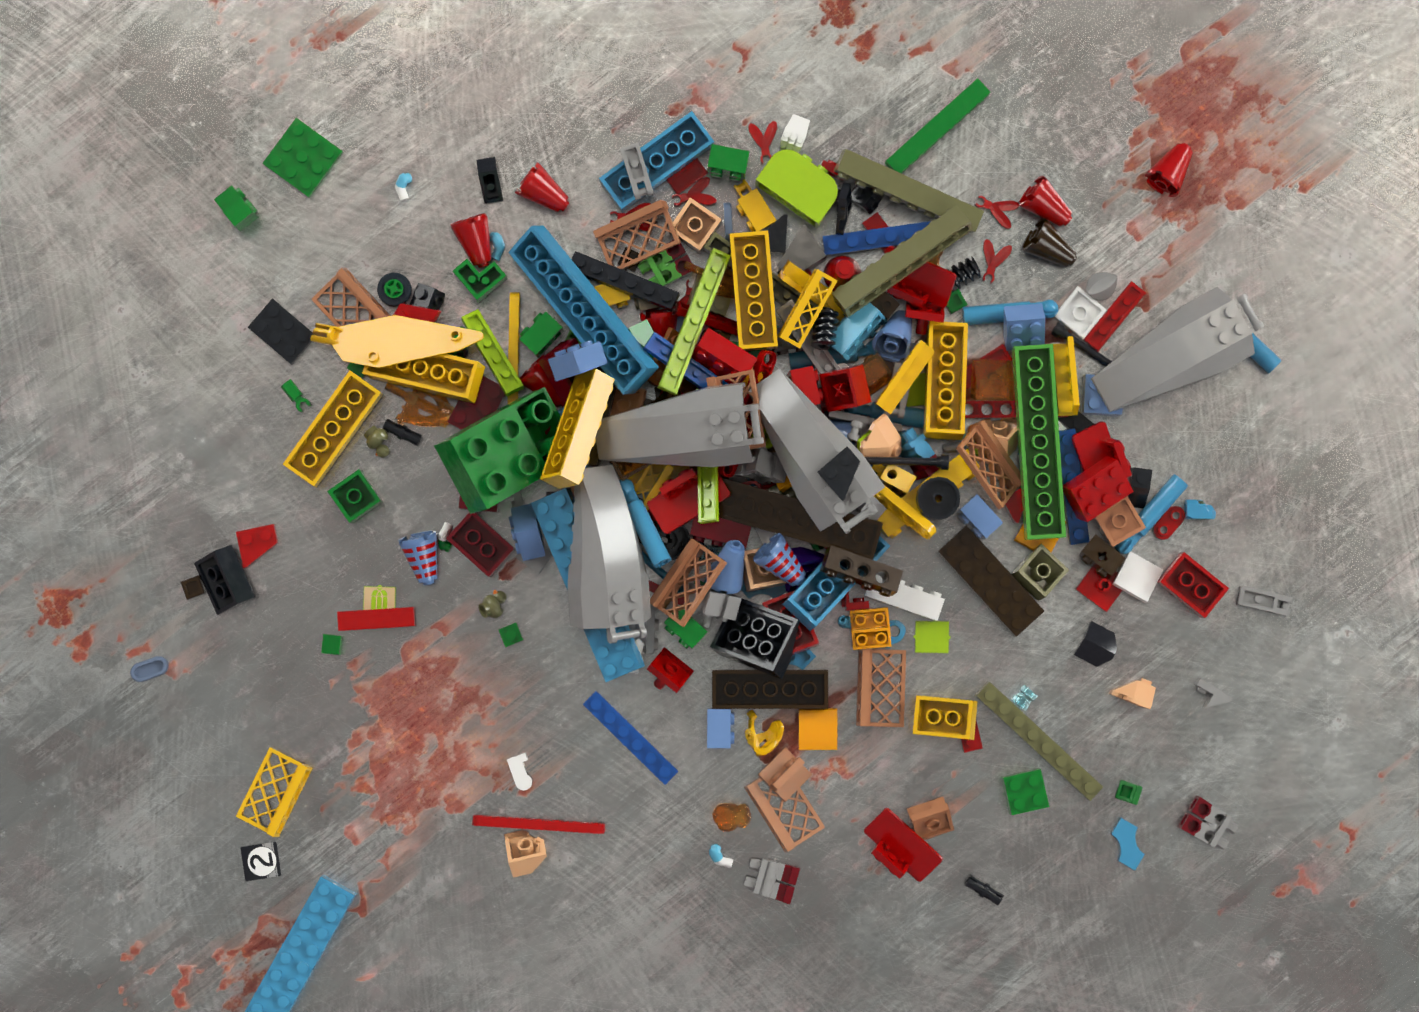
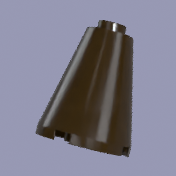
M1045 218L1040 219L1035 224L1037 228L1028 233L1022 246L1023 250L1064 267L1073 265L1077 259L1076 250Z

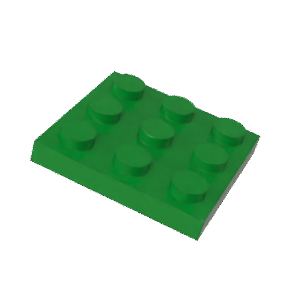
M295 118L262 164L310 198L343 151L298 118Z

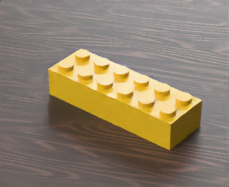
M768 230L731 233L729 237L739 347L745 351L778 348Z
M929 321L927 346L932 348L935 353L926 364L923 433L926 438L962 440L965 434L968 323Z
M442 354L381 368L364 365L362 374L370 379L475 404L485 366L478 361Z
M597 369L575 375L540 480L558 489L576 486L582 482L585 466L590 460L591 448L596 442V433L601 426L603 413L607 409L609 395L613 391L614 378Z
M349 370L286 458L283 465L317 488L381 399L383 393Z
M959 454L949 462V470H941L940 468L901 499L920 513L915 499L918 489L924 482L930 478L943 477L954 482L959 489L964 485L962 483L963 480L967 479L969 481L975 475ZM935 496V501L941 502V496ZM888 509L877 520L883 522L881 532L885 538L889 536L894 538L902 532L900 529L902 526L906 525L908 527L906 523Z

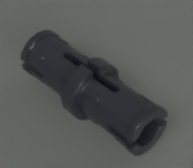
M387 419L383 426L384 430L394 434L398 439H404L418 446L422 438L421 434L408 429L406 425L402 426L390 419Z
M972 875L966 880L965 886L977 892L978 896L985 897L997 906L1002 901L1004 895L991 888L990 884L983 883Z

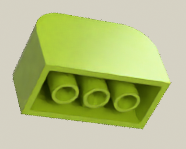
M781 150L775 153L755 181V186L816 229H818L833 208L838 194L837 184L827 174L828 170L821 165L817 167L812 163V159L806 154L800 155L793 150Z

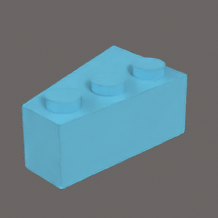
M868 303L849 318L845 316L841 320L837 331H832V333L836 334V338L831 340H834L836 344L830 347L848 361L864 346L863 341L869 336L873 338L877 334L875 331L881 325H885L887 319L880 310L871 303Z

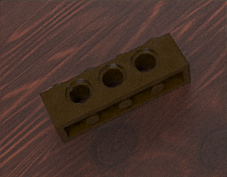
M832 545L826 549L820 569L828 577L842 578L845 583H856L861 585L862 589L869 591L873 589L885 597H890L897 593L903 571ZM840 562L846 565V570L840 568ZM858 569L864 571V577L858 574ZM876 575L881 576L882 583L876 580Z

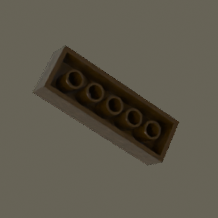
M967 525L937 551L942 559L1014 637H1017L1044 612L1043 608Z
M712 670V709H828V670H786L782 679L759 670Z

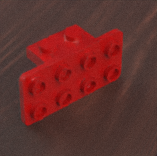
M888 246L885 253L891 252L896 247ZM926 262L888 289L887 293L896 299H903L909 302L914 307H922L927 302L945 308L948 305L957 276L949 270Z
M1100 421L1072 436L1083 472L1104 457L1109 456L1118 459L1127 478L1132 475L1130 470L1131 464L1126 459L1123 443L1110 437L1105 422Z
M693 469L681 471L678 474L679 477L674 480L669 479L662 484V487L659 488L661 494L647 502L648 508L665 534L671 533L698 516V471L695 472ZM718 473V500L721 502L730 496V491Z
M885 808L864 829V833L877 844L871 854L899 879L907 871L913 878L921 882L943 860L939 853L889 808Z

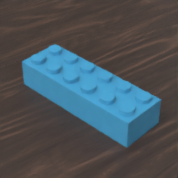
M692 111L640 148L653 190L694 159L708 151L711 145L715 143ZM624 160L599 178L600 183L621 212L640 200H635ZM645 183L637 184L638 189L644 188Z
M881 536L875 551L874 561H877L890 547ZM822 562L782 604L809 631L814 629L856 584L845 583L839 577L831 578L826 576L825 572L820 571ZM840 562V568L846 570V565ZM858 569V574L860 576H863L864 571L862 569Z

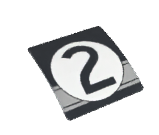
M277 842L240 848L245 881L281 876Z

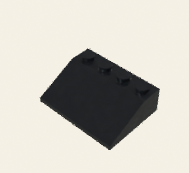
M742 598L736 620L728 619L727 622L722 621L710 647L723 657L782 679L791 661L800 620Z

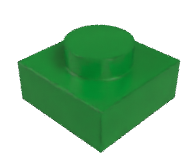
M517 622L498 629L505 647L523 641Z

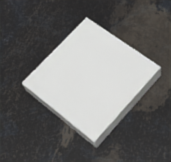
M1077 286L1058 309V313L1054 318L1066 325L1069 330L1083 340L1107 309Z
M1129 552L1112 585L1147 603L1163 569L1137 554Z

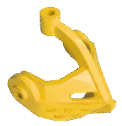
M749 710L747 712L749 717L748 729L745 731V737L757 757L767 755L781 741L784 731L783 723L780 720H776L771 723L767 731L756 734L754 721L757 715L753 710ZM766 739L767 742L760 747L759 745Z

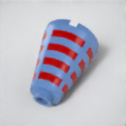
M430 530L411 534L408 540L406 536L398 540L399 545L418 582L423 583V585L433 584L434 580L437 579L436 531Z
M781 533L772 536L769 539L770 543H764L753 557V561L789 585H801L806 579L804 577L806 572Z

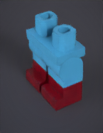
M913 427L899 432L902 438L901 457L937 458L930 445L925 441L926 437L924 434L918 435ZM909 465L913 470L911 474L916 476L915 481L929 477L940 469L937 466Z

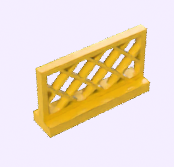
M269 747L236 817L263 830L272 837H279L313 768ZM272 753L278 755L281 764L271 767L270 758ZM293 763L297 765V768L293 774L288 775L285 765ZM282 766L285 777L275 780L272 769ZM269 771L272 781L263 784L261 776L264 772ZM286 779L288 787L286 791L279 793L276 782ZM273 784L276 794L267 797L264 787ZM261 788L263 799L254 801L252 795L254 790ZM277 797L279 805L271 810L268 800ZM265 801L267 812L258 814L255 804ZM252 806L255 816L250 818L244 816L245 808ZM269 814L270 823L268 827H265L261 824L259 817Z

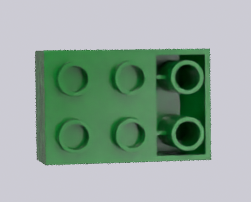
M545 387L501 407L434 445L470 514L491 508L541 478L561 419ZM551 426L550 431L546 435L545 431Z

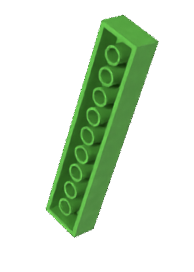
M1053 344L1014 346L1012 348L1024 538L1025 540L1065 538L1066 527Z

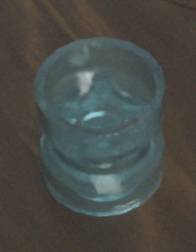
M1023 684L1020 692L1015 694L1012 700L1023 710L1027 711L1030 707L1029 704L1035 701L1038 696Z

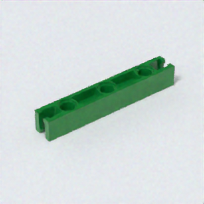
M977 78L885 161V165L902 174L986 99L990 91Z

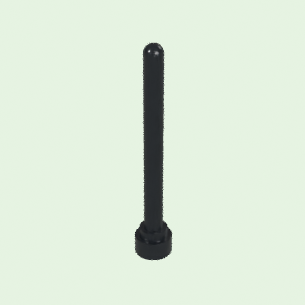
M1060 321L1053 328L1051 335L1056 338L1063 337L1066 340L1067 336H1073L1076 347L1104 366L1112 362L1069 333L1068 329L1065 328L1066 325Z
M941 454L937 458L865 457L870 465L937 466L941 470H949V455Z

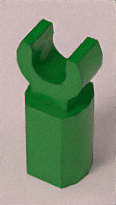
M291 379L281 386L290 400L296 402L298 411L303 412L300 407L303 402L311 406V402L302 397V392Z

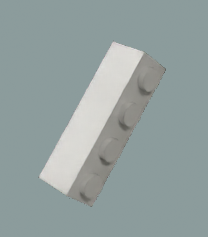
M876 575V580L882 583L881 576ZM903 580L900 581L897 593L890 597L882 596L873 589L871 591L865 590L864 596L935 621H938L945 600L941 598L942 594L931 591L930 594L923 592V587L914 584L912 587L906 586Z

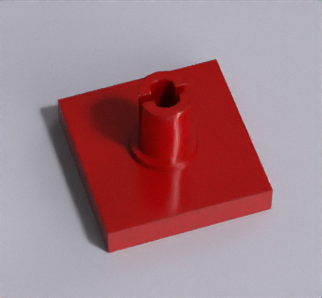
M907 301L905 304V317L917 319V334H927L929 321L944 323L945 312L942 307L932 303H926L922 307H914Z
M1092 566L1075 590L1107 612L1123 591L1112 585L1118 572H1115L1110 579L1102 578L1096 573L1097 569Z
M665 647L647 668L649 672L657 677L654 681L656 688L661 690L667 685L675 693L681 689L694 672V670Z

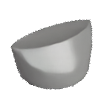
M1109 272L1093 274L1087 281L1086 289L1088 294L1095 300L1103 301L1112 296L1117 286V275Z

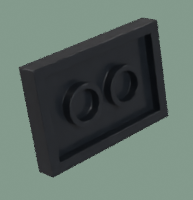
M273 298L248 326L252 332L291 365L312 342L310 340L311 335H314L312 331Z

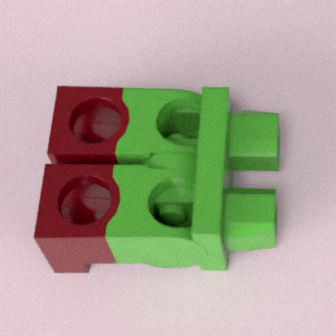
M681 243L638 264L642 274L651 270L655 274L654 277L648 279L649 281L664 287L696 272Z

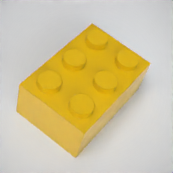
M916 695L913 734L974 740L978 702Z

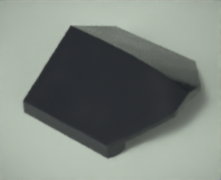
M1091 621L1074 655L1096 667L1112 660L1117 651L1115 633Z

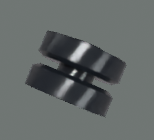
M935 477L930 478L920 486L915 500L917 508L923 516L938 521L946 519L956 512L960 503V493L954 482L947 478ZM940 495L941 502H936L935 496Z

